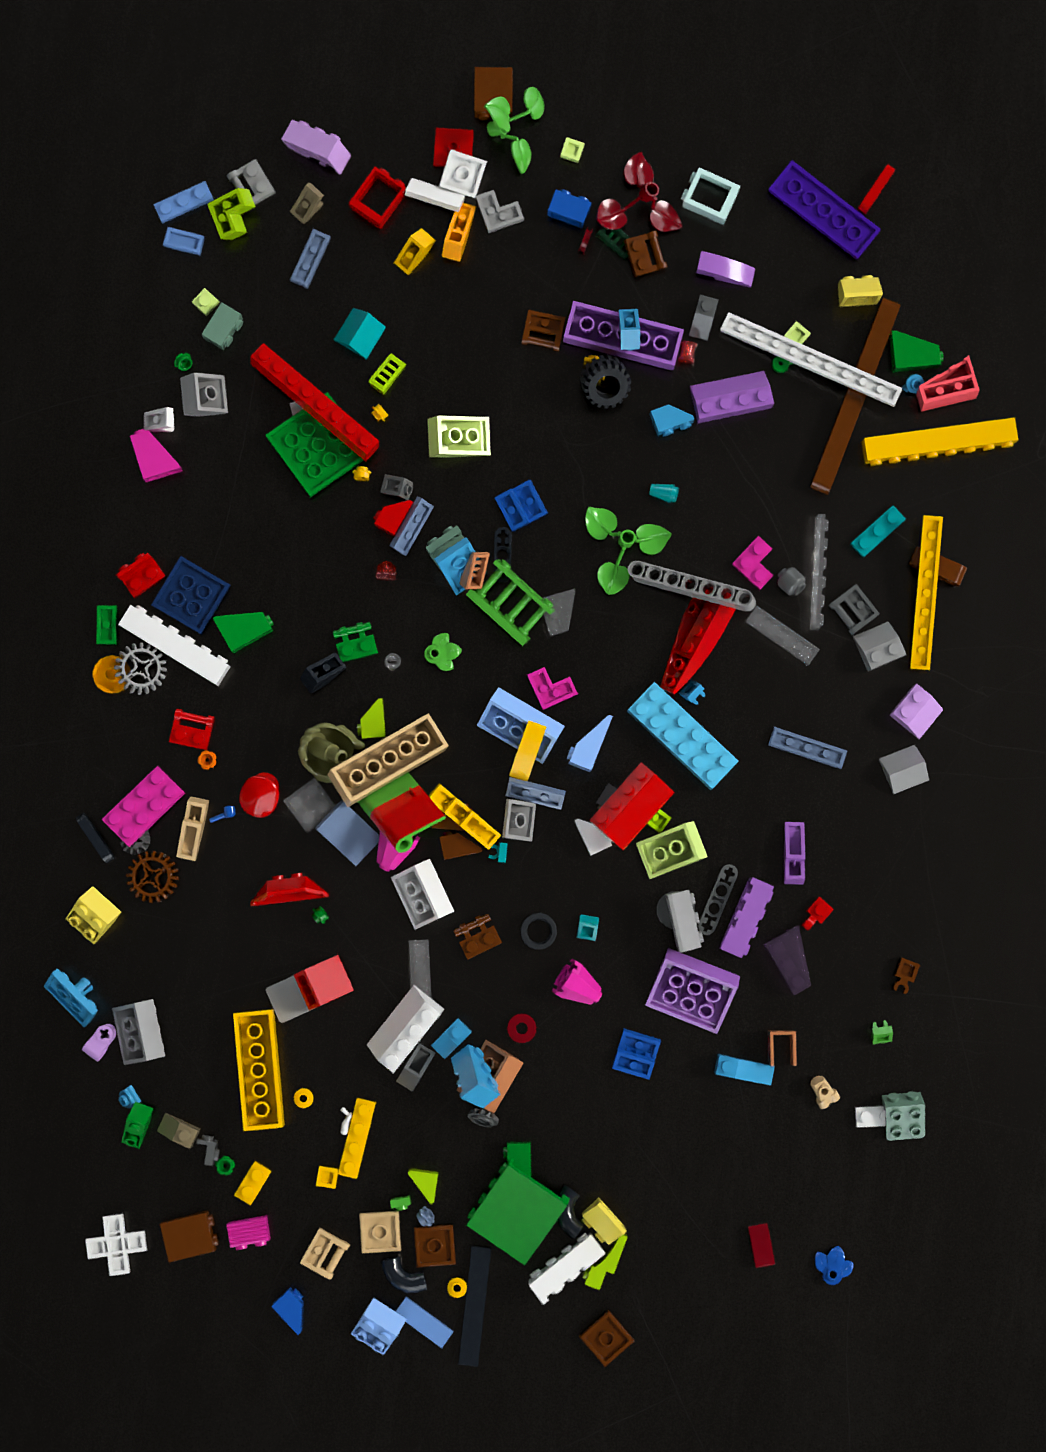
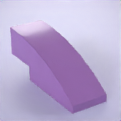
M701 251L696 273L714 277L715 280L751 287L755 268L723 256Z
M785 822L784 884H804V822Z

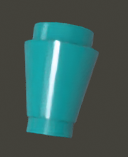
M652 484L650 495L669 503L676 502L679 487H675L674 484Z

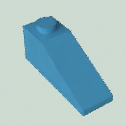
M718 1054L714 1073L735 1079L771 1085L775 1066Z

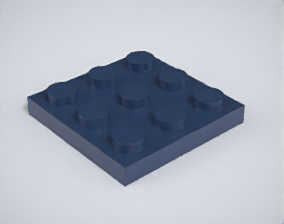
M180 556L151 605L202 635L231 585Z

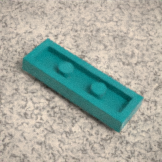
M893 505L851 543L852 547L864 558L906 518Z

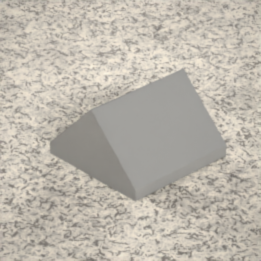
M915 745L879 759L893 794L929 780L925 760Z
M506 800L502 838L532 842L536 803Z

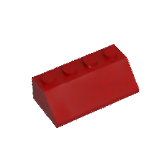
M640 763L590 821L606 837L624 850L675 792L643 763Z

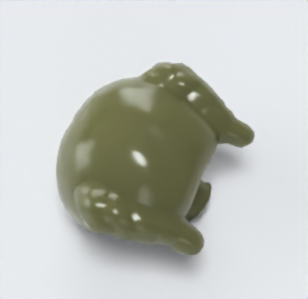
M320 723L308 728L300 739L298 754L302 765L313 774L317 781L332 783L327 775L329 771L350 759L355 749H364L365 744L358 740L353 732L344 725L335 726L330 723Z

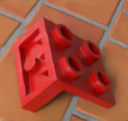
M149 553L138 555L134 559L135 562L122 566L118 570L119 573L116 574L134 598L166 577Z

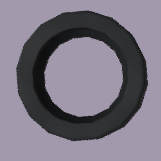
M534 913L528 916L522 922L520 928L524 943L536 950L549 947L555 941L557 935L553 919L542 913ZM542 920L548 924L550 934L544 942L536 943L528 937L527 929L531 922Z

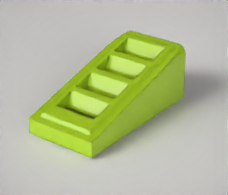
M390 354L369 379V385L384 395L406 364L393 354ZM391 360L399 365L398 369L390 364ZM389 367L394 373L391 374L385 368ZM383 372L384 374H386L387 376H389V377H390L389 380H387L386 378H384V377L381 375V373ZM379 378L385 382L384 386L376 380Z

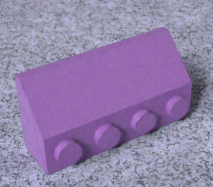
M764 371L690 386L698 423L770 409L774 405L771 387Z

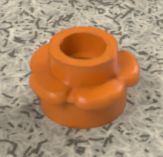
M208 750L203 751L198 757V763L203 769L213 768L216 765V755Z

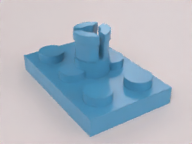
M466 537L454 546L447 548L445 552L434 559L456 595L465 590L459 584L471 553L475 552Z
M58 969L50 975L44 987L83 1027L90 1023L98 1011L94 1002L85 997L93 989V986L89 985L90 982L86 978H81L76 985H73L69 981L68 976Z

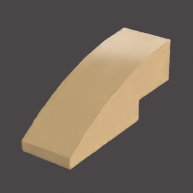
M196 797L188 799L176 857L192 861L196 860L209 800Z

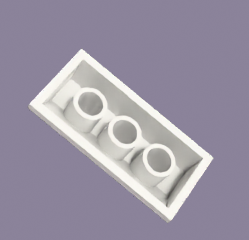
M414 985L367 1043V1046L376 1059L394 1073L444 1009Z

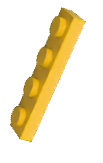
M357 1098L338 1172L339 1175L357 1179L376 1102Z

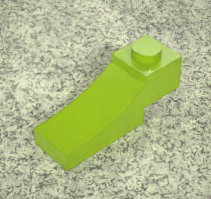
M626 1234L615 1240L610 1250L599 1262L592 1264L584 1271L582 1278L585 1279V1285L600 1290L606 1271L614 1274L627 1240Z

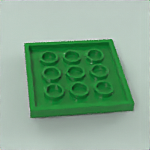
M328 392L324 394L335 403ZM304 409L265 435L310 498L363 461L360 456Z

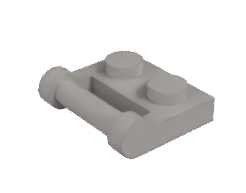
M256 159L227 174L228 180L232 181L236 189H245L239 180V177L244 176L255 195L252 197L254 204L275 194L273 187Z

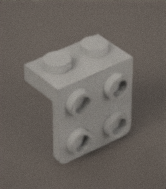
M294 975L267 987V995L281 1023L309 1011Z

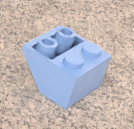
M373 1298L351 1332V1335L370 1346L374 1351L384 1355L399 1334L406 1318Z

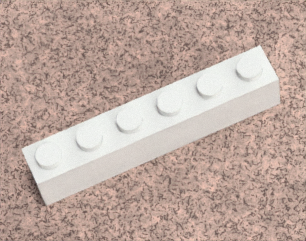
M130 605L118 625L219 686L230 668L226 664L228 660L220 655L217 658L211 655L212 650L204 645L198 647L194 644L195 640L187 635L185 637L178 634L179 630L169 625L167 628L162 625L163 620L157 616L149 617L145 614L147 610L139 605L136 608Z

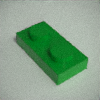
M97 606L96 644H117V606Z

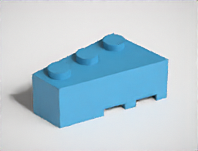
M468 1044L451 1058L454 1072L456 1075H459L460 1079L457 1081V1085L462 1087L463 1092L460 1093L462 1099L484 1108L500 1096L497 1088L498 1083L492 1078L491 1069L485 1063L484 1054L481 1049Z

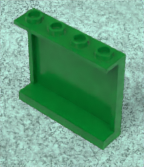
M511 1159L508 1164L504 1163L500 1168L499 1173L501 1175L498 1179L493 1178L488 1186L490 1188L489 1192L481 1195L478 1200L480 1205L477 1209L473 1207L468 1214L469 1221L467 1226L525 1265L562 1214L570 1198L564 1194L560 1198L512 1165L514 1160Z

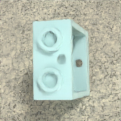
M699 168L697 173L693 172L690 177L689 183H691L689 190H684L681 197L684 200L682 207L723 225L740 186ZM700 177L730 190L720 212L691 200Z

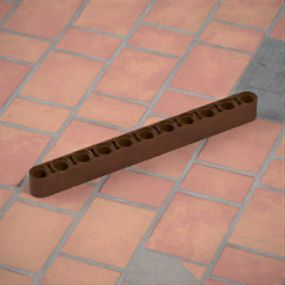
M882 298L856 365L857 369L874 376L901 304ZM848 387L812 480L811 489L829 494L866 398L865 394Z

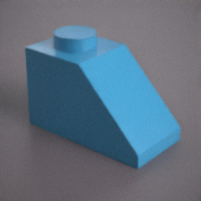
M638 309L619 310L621 350L631 351L640 349Z
M457 1018L431 1046L445 1059L472 1031Z

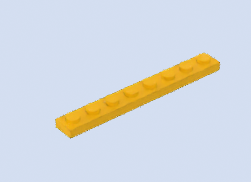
M923 515L910 669L930 670L943 517Z

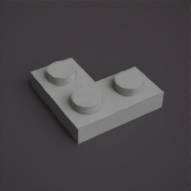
M494 190L476 196L488 233L524 221L518 201L500 207Z

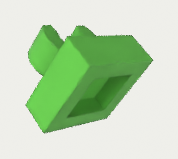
M883 1021V1027L878 1028L876 1022H873L872 1043L892 1042V1026H888L887 1021Z

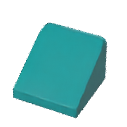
M580 915L576 938L596 941L599 918Z

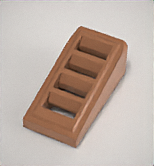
M471 553L459 584L465 589H482L490 553Z

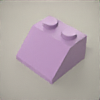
M915 684L890 713V716L920 739L943 709L927 691L918 684Z

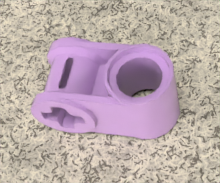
M105 1024L100 1026L84 1045L82 1051L98 1062L117 1035L114 1025ZM108 1029V1035L110 1036L104 1037V1030Z

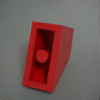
M407 500L385 506L382 511L378 510L373 519L375 520V526L394 537L414 502Z

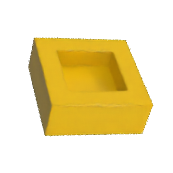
M319 1166L316 1186L335 1189L339 1168Z

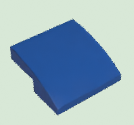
M531 480L495 497L511 531H515L548 514Z
M623 1029L612 1069L649 1080L661 1039Z

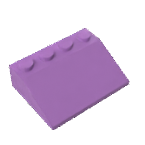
M668 948L645 1006L717 1034L737 991L740 976Z

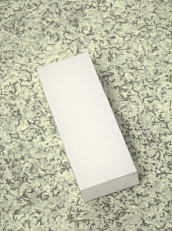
M411 178L405 191L406 196L459 212L465 199L464 194Z

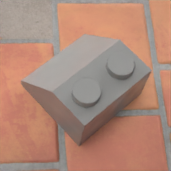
M192 373L180 378L184 415L208 416L228 413L225 378L223 375Z
M889 622L853 636L867 671L907 655L899 636Z

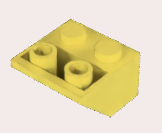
M92 886L77 900L66 920L83 934L87 940L95 944L115 922L121 911Z

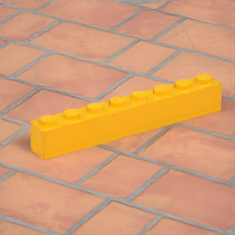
M1015 418L868 437L862 440L865 464L870 463V466L882 464V461L897 463L901 461L900 459L908 458V461L918 460L919 456L934 458L938 457V454L941 453L950 456L957 454V451L964 450V453L975 452L978 448H983L986 451L1000 445L1002 448H1008L1018 441Z

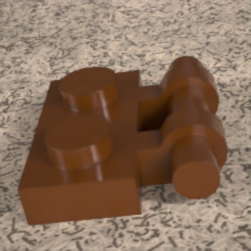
M488 913L483 916L479 915L475 917V920L467 924L463 923L459 925V928L453 930L456 937L464 934L466 938L459 943L467 960L502 943L495 927L486 928L485 923L491 921ZM479 926L481 932L471 936L469 931Z

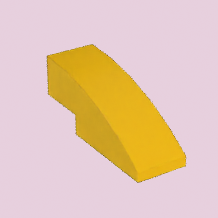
M528 720L509 776L528 781L546 726Z

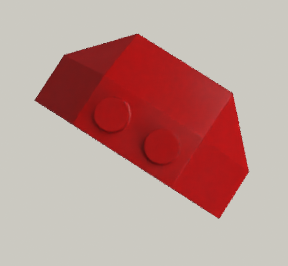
M302 873L291 874V878L286 879L283 878V875L272 876V880L264 884L250 904L251 906L325 898L329 897V893L308 876H303Z

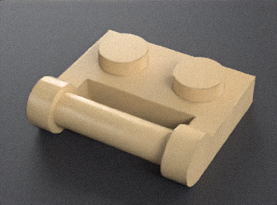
M319 1228L300 1263L331 1280L335 1267L344 1251L348 1250L350 1244ZM334 1243L338 1248L325 1269L321 1265Z

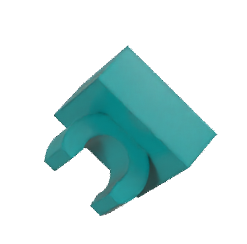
M500 843L499 847L493 844L491 848H495L497 854L494 856L489 855V858H498V862L506 863L508 843Z

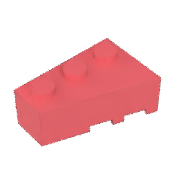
M967 356L958 364L952 365L945 372L936 375L918 387L916 396L921 412L977 398L979 387L970 357Z

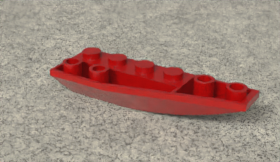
M708 588L705 594L712 593L714 588ZM726 593L723 598L728 599L731 597V594ZM692 598L682 617L660 685L663 690L676 694L689 681L717 644L734 614L735 608Z

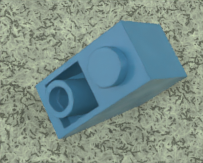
M669 404L650 412L657 436L661 434L663 437L674 433L673 430L678 428L681 430L687 429L694 422L693 415Z

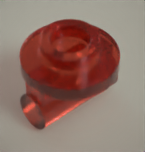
M388 561L382 562L377 566L376 579L395 581L396 566Z

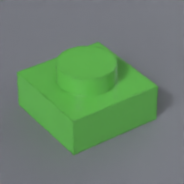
M410 1195L391 1198V1209L396 1208V1211L408 1209L407 1205H411Z

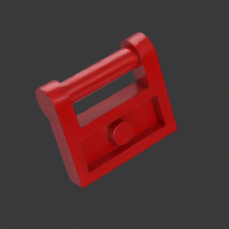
M176 709L169 742L208 750L214 716L208 715V717L183 712L182 709ZM183 719L206 724V728L202 730L180 725V722Z

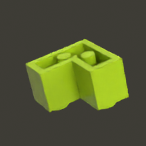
M237 188L208 203L220 238L233 240L247 233L241 214L256 207L249 189Z

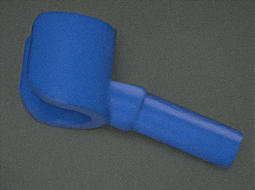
M235 806L224 807V813L209 818L210 822L234 817L236 814Z

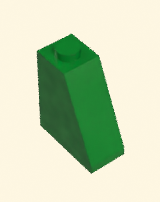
M891 331L889 341L893 372L936 369L943 362V351H940L939 345L898 331Z
M263 612L223 615L213 618L233 653L272 632L271 626L274 625L270 616H265Z

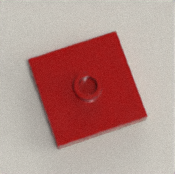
M436 128L434 167L446 166L451 149L472 156L474 130Z

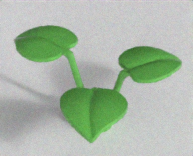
M529 87L524 92V104L528 110L511 118L509 116L510 106L504 97L493 98L484 106L493 119L487 125L489 135L491 137L501 135L502 139L514 140L511 143V152L521 174L526 171L530 164V147L526 140H519L518 137L506 134L510 130L509 122L529 113L534 120L542 116L544 103L541 94L535 87Z
M589 507L586 512V527L593 538L604 540L608 534L610 536H618V544L622 547L616 564L611 562L604 563L597 573L599 584L608 595L621 591L629 580L628 569L624 566H619L625 550L630 548L634 541L639 543V548L643 553L655 555L665 547L671 537V533L668 530L653 524L640 526L636 531V536L631 530L613 533L612 531L617 527V518L611 511Z

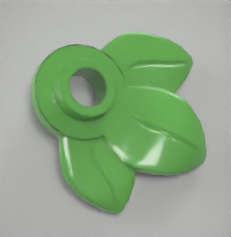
M441 633L435 636L432 645L425 649L424 657L429 663L436 664L440 670L449 671L454 669L452 660L460 655L462 649L454 643H449L448 633ZM435 651L437 653V657H433L431 655V652Z

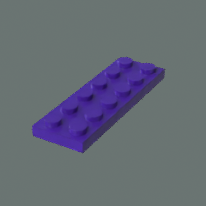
M793 160L768 189V192L856 260H858L881 230Z

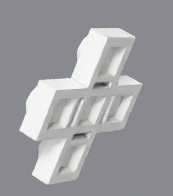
M123 1214L103 1216L105 1236L86 1239L88 1259L107 1256L110 1276L130 1273L128 1253L147 1251L145 1230L126 1233Z

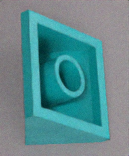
M353 308L334 341L367 360L386 327L368 312Z

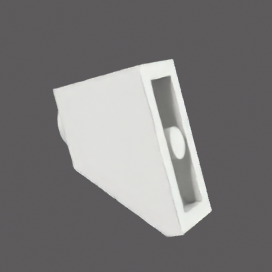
M581 819L574 821L590 856L612 846V841L592 823Z

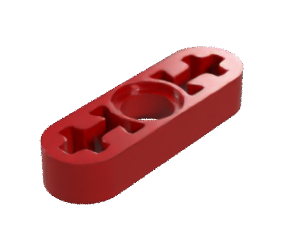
M887 164L860 204L859 211L864 214L868 212L896 170L895 168Z

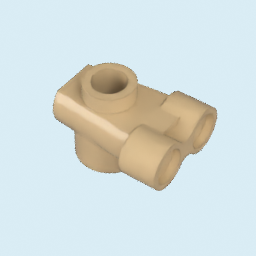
M816 1076L811 1080V1087L815 1091L817 1096L816 1102L820 1109H825L830 1103L837 1102L840 1099L837 1090L832 1089L823 1076Z

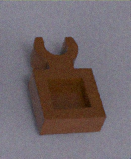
M901 958L894 975L899 977V981L894 983L893 990L896 991L899 985H903V994H907L909 990L907 983L908 981L914 983L920 964Z

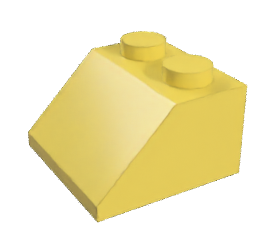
M865 275L859 279H854L853 276L843 277L838 283L839 307L877 305L883 295L879 278H873L872 275Z
M597 1198L582 1212L584 1217L582 1221L589 1229L593 1227L596 1230L595 1236L602 1243L606 1242L609 1245L627 1232L625 1226L600 1198Z

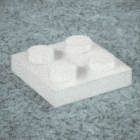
M451 149L439 186L476 198L487 161Z

